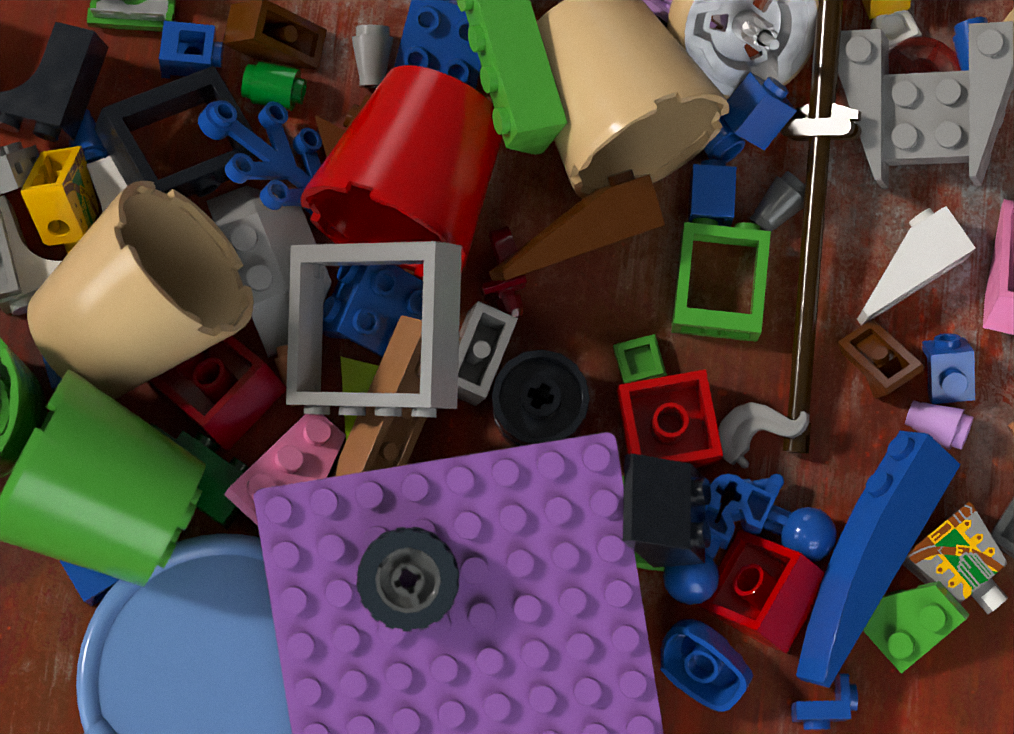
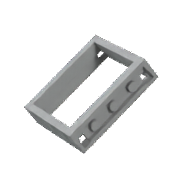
M436 241L291 245L286 405H304V414L330 415V406H339V415L366 416V407H375V416L402 417V408H412V417H436V408L457 409L462 245ZM424 264L420 394L321 392L324 267Z

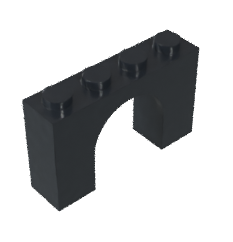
M55 22L42 60L35 73L19 87L0 92V127L11 132H19L20 128L33 130L34 135L51 142H57L59 137L75 141L109 48L106 43L93 30Z

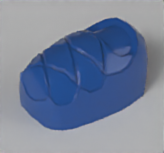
M682 619L669 629L662 640L660 670L676 687L712 710L721 712L730 710L742 697L753 679V673L745 663L742 655L731 647L726 638L704 622L696 619Z

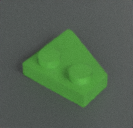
M937 581L919 585L915 589H901L885 593L863 631L902 674L964 622L970 614L944 585Z

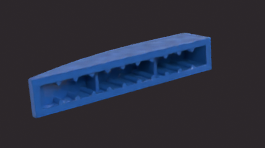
M899 431L897 436L890 442L887 453L875 473L867 480L865 489L837 541L820 584L796 676L800 680L828 688L831 686L961 464L929 434Z

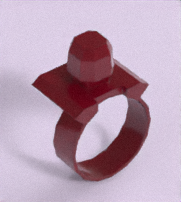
M508 226L489 231L491 247L498 266L516 252L517 248ZM525 274L506 281H490L482 284L483 291L481 293L483 300L488 301L498 297V301L495 302L498 310L516 318L522 317L524 307L521 295L515 292L526 288L527 280Z

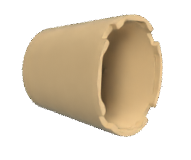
M563 0L537 21L567 120L566 126L554 141L571 186L582 199L593 190L609 185L608 176L630 169L633 170L634 176L650 174L652 183H655L693 159L722 129L723 126L719 119L722 115L729 113V104L724 95L643 0Z
M137 181L129 184L115 197L35 292L28 304L27 319L37 348L46 362L61 378L64 377L69 369L111 398L116 399L234 335L245 327L253 312V293L251 287L243 286L238 273L243 264L237 252L220 228L204 211L173 189L166 194L156 190L152 181Z

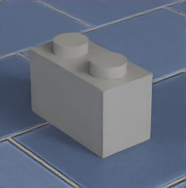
M477 301L468 310L459 332L461 340L459 342L458 399L477 406L486 399L518 318L480 301Z

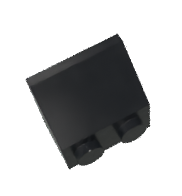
M625 454L623 542L631 549H634L653 568L705 564V548H709L711 543L710 527L707 521H705L706 505H709L711 502V488L708 479L689 463L639 454Z

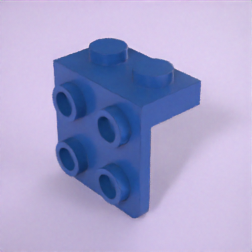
M411 0L394 68L405 65L430 68L450 75L476 89L482 66L478 53L473 52L470 47L468 19L465 11L462 12L459 9L457 0Z
M396 265L340 266L337 273L339 281L332 296L328 297L323 303V335L329 338L349 339L383 358L399 318L402 315L422 320L423 281Z

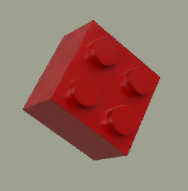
M706 369L618 385L616 396L628 454H639L689 463L695 468L719 464L723 457V451Z

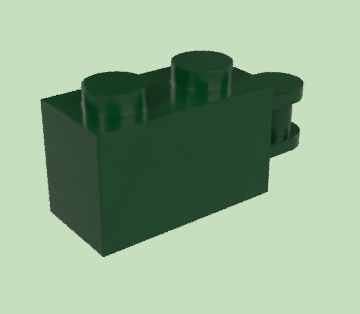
M150 423L155 429L206 464L204 473L197 486L198 489L202 490V493L196 503V508L228 530L241 510L224 494L249 467L235 457L230 462L224 460L215 453L219 446L200 432H197L193 438L183 430L175 439L155 424Z

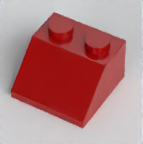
M739 530L718 567L720 579L717 590L711 598L697 604V606L753 640L787 654L815 604L825 572L800 552Z

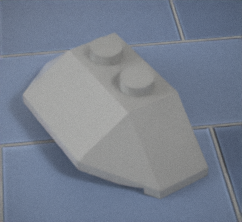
M246 185L206 202L214 223L230 241L242 261L243 267L238 270L243 286L252 288L253 312L251 317L269 358L277 355L276 347L288 345L291 245H315L316 242L301 206H282L279 210H271L262 203L260 199L261 190ZM324 267L323 303L332 284L326 267Z

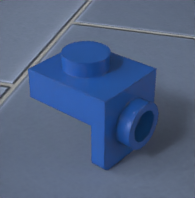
M950 333L937 335L934 337V340L923 341L922 351L927 357L928 399L932 404L975 400L974 350L968 341L957 334Z
M839 673L835 677V701H796L792 703V722H803L804 730H830V721H847L851 719V711H857L858 691L856 684L849 683V673Z

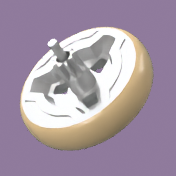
M672 0L668 14L667 29L722 92L725 99L728 100L750 72L763 80L771 76L784 86L796 77L814 50L815 24L819 0H768L763 10L753 5L754 0ZM711 16L723 26L722 30L710 27ZM746 44L750 45L759 54L749 58L744 46Z

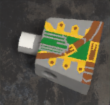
M970 501L913 547L902 563L903 566L925 584L940 581L959 603L971 595L987 614L993 612L1008 599L1007 595L991 578L1007 565V561Z

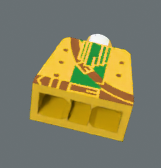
M82 146L41 152L20 192L42 242L48 246L64 244L68 254L95 222L98 215V203Z

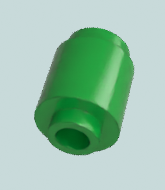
M260 61L257 65L248 64L246 66L242 79L241 95L242 97L250 98L253 104L266 106L269 102H277L286 110L293 111L296 104H302L304 101L307 80L301 78L300 69Z

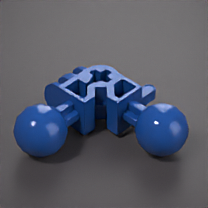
M733 474L720 475L710 485L711 502L709 505H706L705 521L709 524L711 532L710 547L705 548V564L665 567L663 572L664 587L671 597L680 603L688 605L700 604L711 598L718 588L720 579L714 558L719 547L727 549L735 530L734 522L740 520L745 532L758 537L762 529L781 536L784 547L802 553L812 562L820 561L827 557L835 547L837 539L835 524L830 516L821 509L805 507L791 513L774 505L778 493L784 485V478L780 474H773L770 478L754 481L750 479L743 480ZM727 490L735 493L733 500H731L728 506H725L719 522L715 523L722 504L720 503L721 495L723 496Z

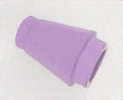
M913 400L905 420V425L912 427V429L919 433L929 434L948 450L951 447L962 450L974 417L964 414L965 409L924 402L920 403Z

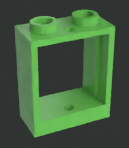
M695 218L692 220V223L684 222L680 240L671 333L758 341L762 333L771 231L761 230V226L754 223H737L735 227L718 226L716 220L709 218ZM693 241L756 247L750 314L687 307Z

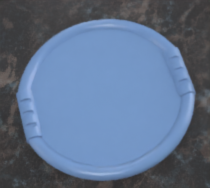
M220 533L184 539L176 542V547L165 568L157 565L144 587L120 579L113 585L95 610L87 627L77 664V704L84 734H292L260 537Z

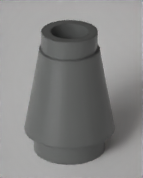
M786 171L781 178L776 176L755 209L754 214L749 219L752 223L761 226V230L772 232L804 208L805 184L789 171Z

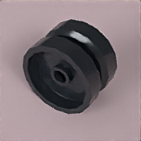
M540 349L523 352L508 361L497 375L492 393L495 426L504 440L513 447L577 437L584 428L590 399L585 377L574 362L561 353ZM541 398L547 401L548 404H543L540 409L533 407V401Z

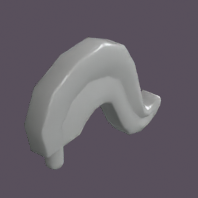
M749 402L737 406L721 421L718 428L723 451L722 458L732 465L737 462L745 469L749 466V462L745 459L744 455L750 450V442L756 432L765 430L782 437L795 438L806 430L810 415L805 411H801L800 416L796 420H791L766 405Z

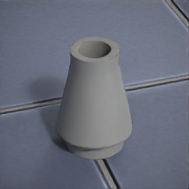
M356 26V36L351 38L359 73V87L376 89L386 76L394 38L390 37V28L388 26Z

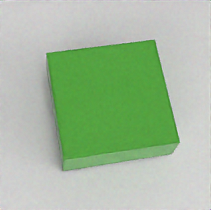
M655 334L613 345L614 355L623 384L667 376Z

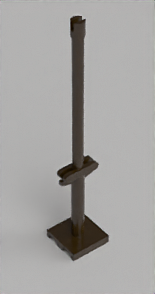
M819 0L815 24L810 102L807 105L795 108L797 111L780 131L782 135L794 141H809L787 416L791 420H796L800 416L801 411H805L810 415L830 141L855 140L859 138L862 132L860 125L853 122L861 121L862 112L836 104L843 0ZM809 422L806 430L801 435L795 438L784 437L783 451L801 454L809 453L811 422Z

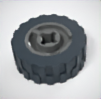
M404 526L384 532L367 547L358 566L357 590L361 597V603L371 613L372 618L377 622L381 621L386 624L385 627L393 630L394 628L403 629L402 632H411L412 629L418 628L423 630L428 628L430 624L439 622L444 618V614L448 610L450 611L458 594V564L450 547L446 542L438 538V535L422 530L419 527L405 528ZM405 569L417 574V582L412 587H405L399 581V577Z

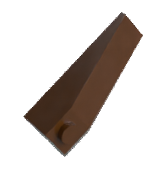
M630 169L608 176L609 185L593 190L491 270L489 273L492 281H506L665 225L650 174L634 176L633 170Z

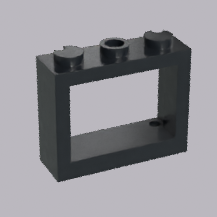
M215 66L102 108L94 127L127 186L137 181H152L156 190L167 194L173 189L186 198L197 194L198 197L206 196L215 191L221 183L230 180L225 173V165L235 154H246L253 162H259L260 160L228 135L226 138L233 148L232 151L158 180L130 133L204 103L208 105L211 102L220 100L232 104L237 112V121L254 133Z

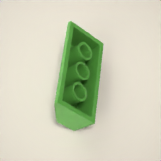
M457 0L459 9L462 12L465 11L468 19L470 47L473 52L478 53L482 66L480 80L485 93H490L494 106L492 118L496 132L499 135L502 134L505 146L508 149L533 155L544 153L566 126L567 120L530 0Z

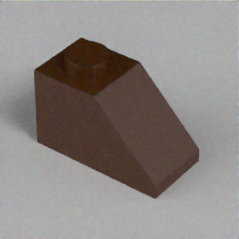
M250 0L231 4L222 44L257 60L315 70L319 69L327 29L268 0Z

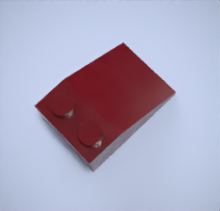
M233 336L224 339L149 380L157 390L226 452L286 391V386L268 365Z

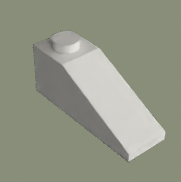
M947 206L935 213L931 208H928L909 222L911 225L910 230L904 237L857 318L861 326L967 260L976 249Z

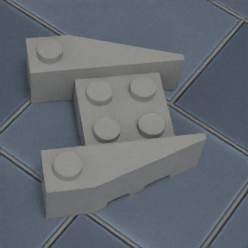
M1013 21L969 24V71L889 75V40L882 29L841 31L838 74L849 107L862 112L861 121H855V123L861 127L860 139L874 180L882 189H889V166L969 163L970 179L975 186H982L992 156L991 152L999 128L1002 126L1011 92L1014 90Z

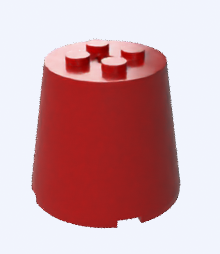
M412 65L398 66L391 69L305 187L301 195V206L312 210L313 214L310 221L336 244L436 241L462 245V273L503 138L502 134L499 135L494 128L492 118L493 104L471 86L445 73ZM424 264L396 265L415 271L413 276L423 281Z

